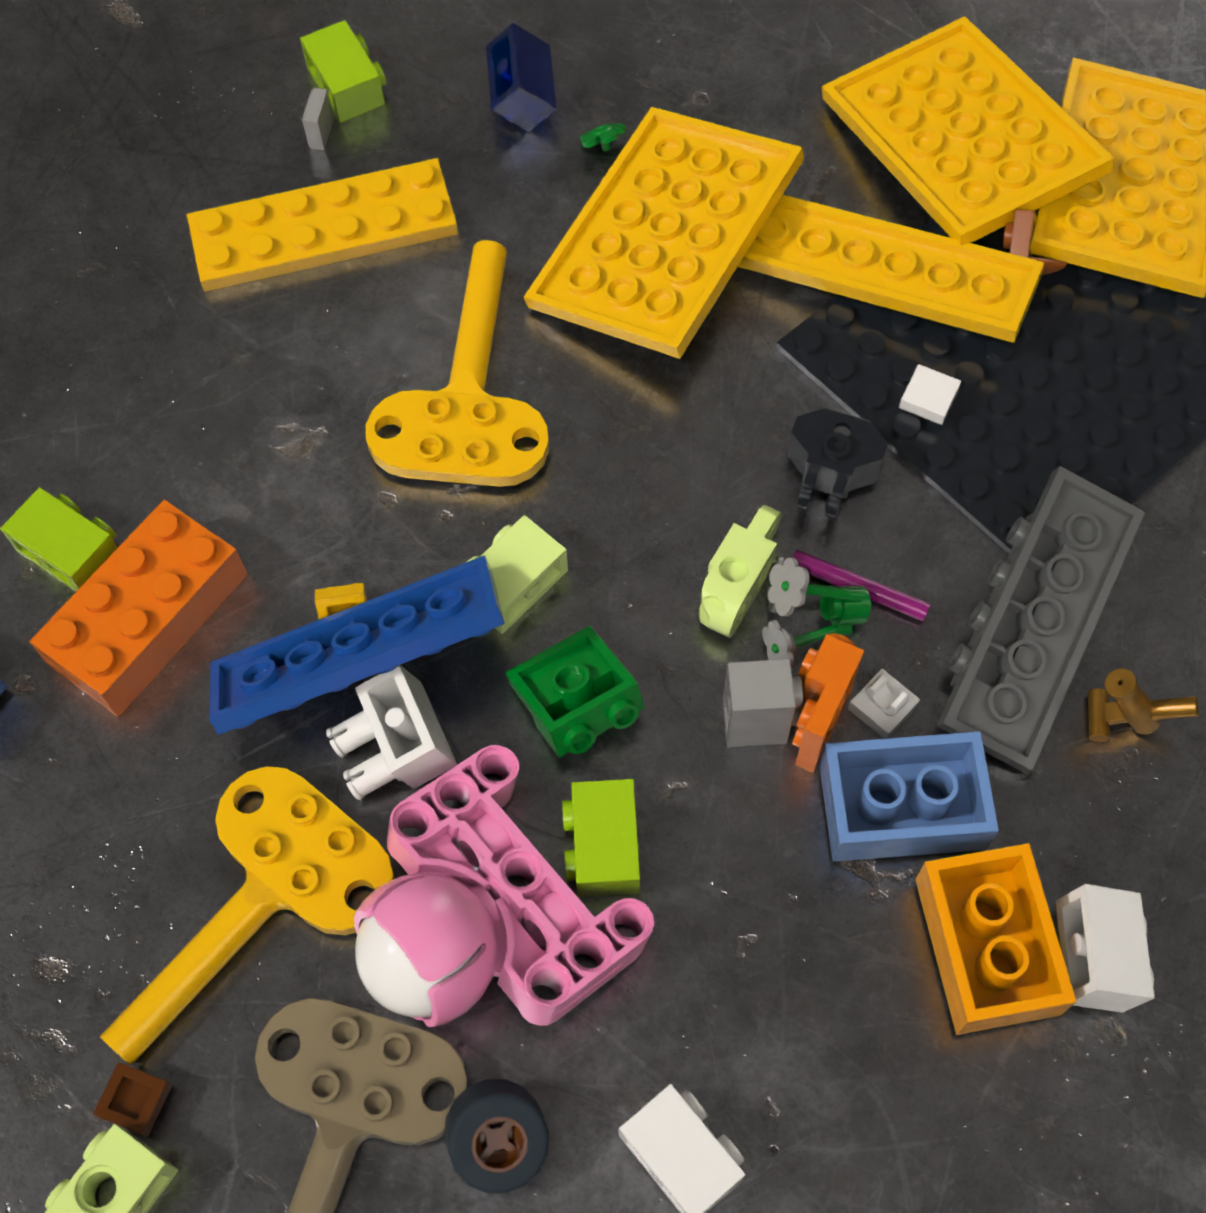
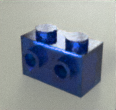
M512 22L486 46L491 110L501 115L505 120L513 122L527 131H531L544 119L550 117L557 109L551 49L548 43Z

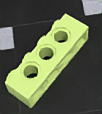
M113 1124L108 1132L106 1130L100 1132L89 1143L83 1154L85 1162L71 1180L65 1179L54 1188L45 1202V1208L47 1209L45 1213H147L179 1170L131 1132ZM113 1177L116 1182L115 1196L107 1205L98 1207L95 1200L96 1190L101 1182Z

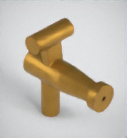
M1119 668L1110 672L1105 679V689L1096 688L1088 691L1089 740L1094 742L1108 741L1110 739L1109 725L1129 722L1135 732L1146 735L1156 731L1163 719L1199 716V703L1196 696L1150 700L1148 695L1139 687L1135 675L1128 669ZM1109 695L1116 701L1109 702Z

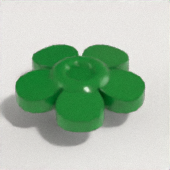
M609 123L591 129L580 136L582 147H593L601 143L602 150L608 151L611 149L609 143L617 140V135L627 131L626 125L622 123Z

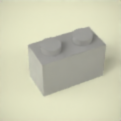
M790 659L728 663L723 695L727 748L787 744L791 726H796L798 722V707L803 706L800 676L792 677Z

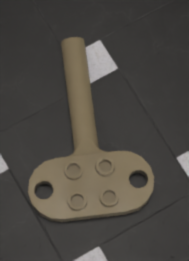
M307 998L286 1005L269 1019L259 1035L255 1054L259 1080L271 1097L294 1111L311 1116L317 1127L315 1139L287 1213H335L359 1145L366 1139L379 1138L395 1144L419 1146L438 1140L444 1135L445 1118L451 1105L441 1111H433L427 1108L424 1101L427 1088L434 1082L445 1081L453 1086L455 1099L469 1086L464 1063L449 1042L431 1032L330 1000ZM285 1033H295L298 1035L300 1048L296 1056L291 1060L277 1061L272 1053L273 1043L276 1038Z

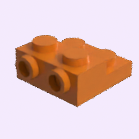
M835 633L826 634L819 650L810 647L798 673L802 682L803 706L798 707V716H800L796 725L798 730L792 745L799 748L795 765L814 773L819 763L825 743H828L852 692L865 651L856 647L853 641L843 635Z

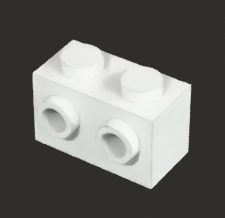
M1084 884L1055 901L1060 948L1076 999V1003L1073 1006L1123 1013L1155 998L1153 989L1154 974L1150 967L1146 937L1147 922L1143 914L1141 893Z
M669 1084L619 1128V1137L680 1213H707L743 1181L746 1174L739 1166L745 1160L735 1145L724 1134L716 1139L702 1121L708 1115L697 1099L688 1090L679 1094Z

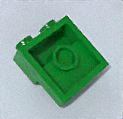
M590 625L505 672L510 686L530 711L536 727L559 758L568 752L573 754L586 752L594 744L596 736L612 727L625 729L631 726L638 718L639 712L645 709L638 682Z

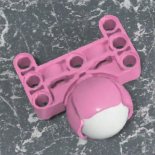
M490 745L482 748L400 802L393 809L389 820L387 849L408 875L395 878L376 888L363 900L354 915V926L357 933L355 946L356 965L365 988L383 1007L403 1016L424 1020L427 1027L448 1024L466 1014L483 996L493 976L499 977L497 984L518 1008L523 1018L529 1023L538 1026L550 1025L634 962L643 952L653 931L654 917L651 910L642 901L633 898H623L594 917L503 811L502 807L511 800L519 772V761L516 755L506 747ZM496 774L499 775L503 780L491 781L488 780L484 775ZM455 800L464 805V807L452 809L442 802ZM406 827H413L419 829L423 835L410 837L403 834L400 830ZM510 876H520L526 879L530 885L518 887L511 884L507 878ZM615 926H629L635 931L637 936H623L617 931ZM581 954L590 956L595 960L598 967H582L576 962L574 956ZM537 985L548 986L554 990L557 998L554 1000L540 999L535 995L532 988Z

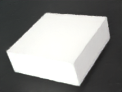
M918 364L901 398L899 408L942 425L959 390L961 380Z

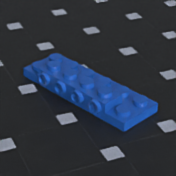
M486 556L476 558L210 662L209 721L215 731L220 735L235 728H246L257 720L282 710L295 709L305 701L328 692L341 691L351 683L377 673H388L400 664L424 655L437 654L449 645L470 637L483 636L493 628L504 625L505 622L493 573Z

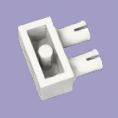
M398 665L388 673L378 674L355 687L363 706V711L326 730L328 738H335L329 742L334 751L342 758L376 738L379 744L380 753L343 772V777L346 781L352 780L346 784L357 800L363 799L365 795L394 779L403 781L413 789H416L457 765L422 683L401 665Z

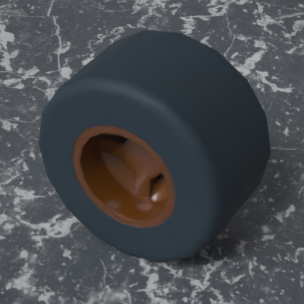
M486 1079L468 1086L454 1099L445 1118L444 1139L454 1171L468 1186L484 1193H508L525 1186L539 1173L548 1154L549 1131L537 1101L523 1086L507 1079ZM495 1124L501 1125V1126H495V1127H492V1128L490 1127V1126L495 1125Z

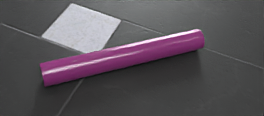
M796 549L792 558L798 561V566L805 567L810 576L835 586H864L868 590L872 601L924 622L931 605L930 603Z

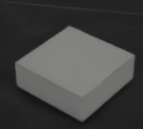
M313 88L307 101L302 122L310 149L325 150L334 116L328 90Z

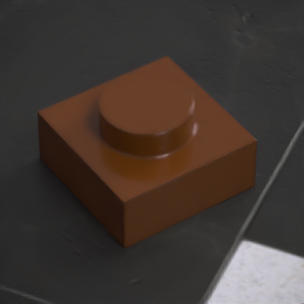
M118 1062L92 1115L148 1138L172 1084Z

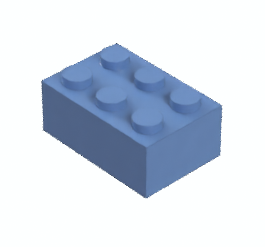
M981 731L825 743L819 767L833 862L987 850L999 832Z

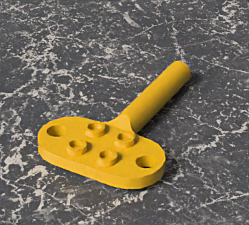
M482 240L473 247L448 386L438 391H400L384 398L371 411L366 423L367 446L375 463L389 474L409 479L500 487L517 485L532 478L545 464L549 453L548 428L540 412L526 402L491 396L484 390L507 258L506 248L496 241ZM387 425H396L401 428L400 433L393 438L385 439L377 435L379 430ZM523 437H531L538 441V445L530 451H521L514 447L515 442Z
M266 766L251 770L233 781L219 800L215 818L218 836L233 858L245 868L247 873L246 881L100 1035L101 1039L128 1064L132 1065L274 913L284 909L290 910L299 915L306 923L325 934L349 935L356 933L354 915L357 910L348 907L347 903L351 891L360 886H369L375 890L379 886L395 879L390 857L379 842L300 775L287 768ZM256 791L264 795L263 804L257 811L249 814L238 811L239 800L246 793Z

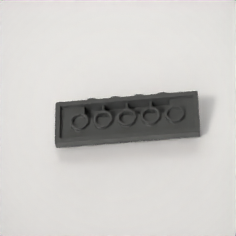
M1061 466L1052 471L1035 511L1027 516L1026 519L1019 517L1007 535L1006 542L1013 547L1007 560L999 559L989 574L987 584L994 587L988 602L980 601L969 618L968 627L974 629L968 646L963 643L960 644L950 659L948 670L955 673L950 686L954 688L937 723V727L950 734L981 731L984 752L1023 773L1033 771L1145 511Z

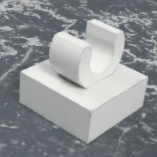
M881 669L850 701L848 710L883 739H887L914 712L920 703V699L885 670Z

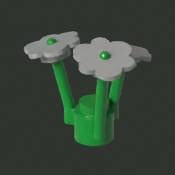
M778 556L775 563H772L769 572V585L766 593L768 611L772 613L777 612L778 615L787 617L793 613L795 607H801L804 604L805 595L821 597L820 611L822 617L825 620H830L832 625L793 637L789 631L781 629L776 620L769 621L768 626H765L762 630L763 640L767 646L768 659H790V665L793 667L795 664L794 658L797 653L796 648L823 640L826 634L851 635L853 625H862L869 619L871 599L868 590L864 586L809 583L808 570L805 567L798 566V561L795 558H787L784 561V557Z

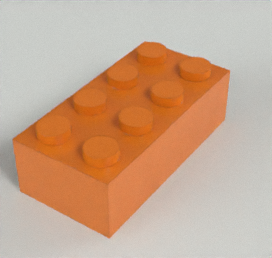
M164 499L29 642L48 666L119 718L247 577L248 573L237 550Z

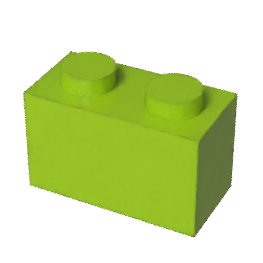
M346 20L300 38L307 68L318 87L328 90L332 110L340 123L385 105L382 87L387 85L384 72L377 61H370L365 40L360 33L354 35Z
M40 487L0 528L17 552L74 591H77L118 548L114 542L117 534L104 521L97 517L89 521L81 515V509L71 499L61 493L55 498Z
M634 779L571 782L572 800H562L564 831H574L575 847L572 850H565L566 881H576L578 897L640 894Z

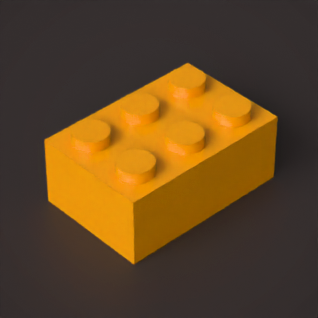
M1029 843L924 863L915 881L956 1035L1061 1016L1076 1003Z

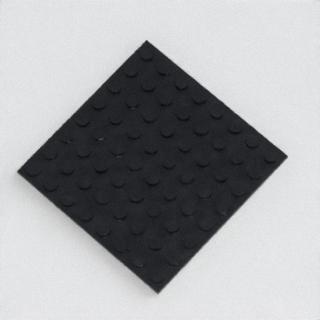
M934 219L920 229L951 238ZM1006 226L972 242V244L1010 253V249H1004L1003 247ZM1033 254L1034 258L1050 259ZM1069 263L1059 271L1041 276L1014 343L838 294L776 342V348L852 416L871 421L888 442V448L1008 554H1010L1013 547L1006 542L1011 527L1019 517L1026 519L1027 516L1035 511L1052 471L1059 466L1133 505L1206 439V297L1200 298ZM918 364L961 380L959 390L942 425L899 408L901 398Z

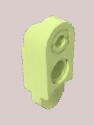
M763 505L759 508L747 529L733 523L708 564L709 573L702 587L701 605L699 608V619L702 624L728 638L735 634L768 577L772 563H775L776 558L779 556L775 554L777 543L773 542L772 539L779 526L782 512Z

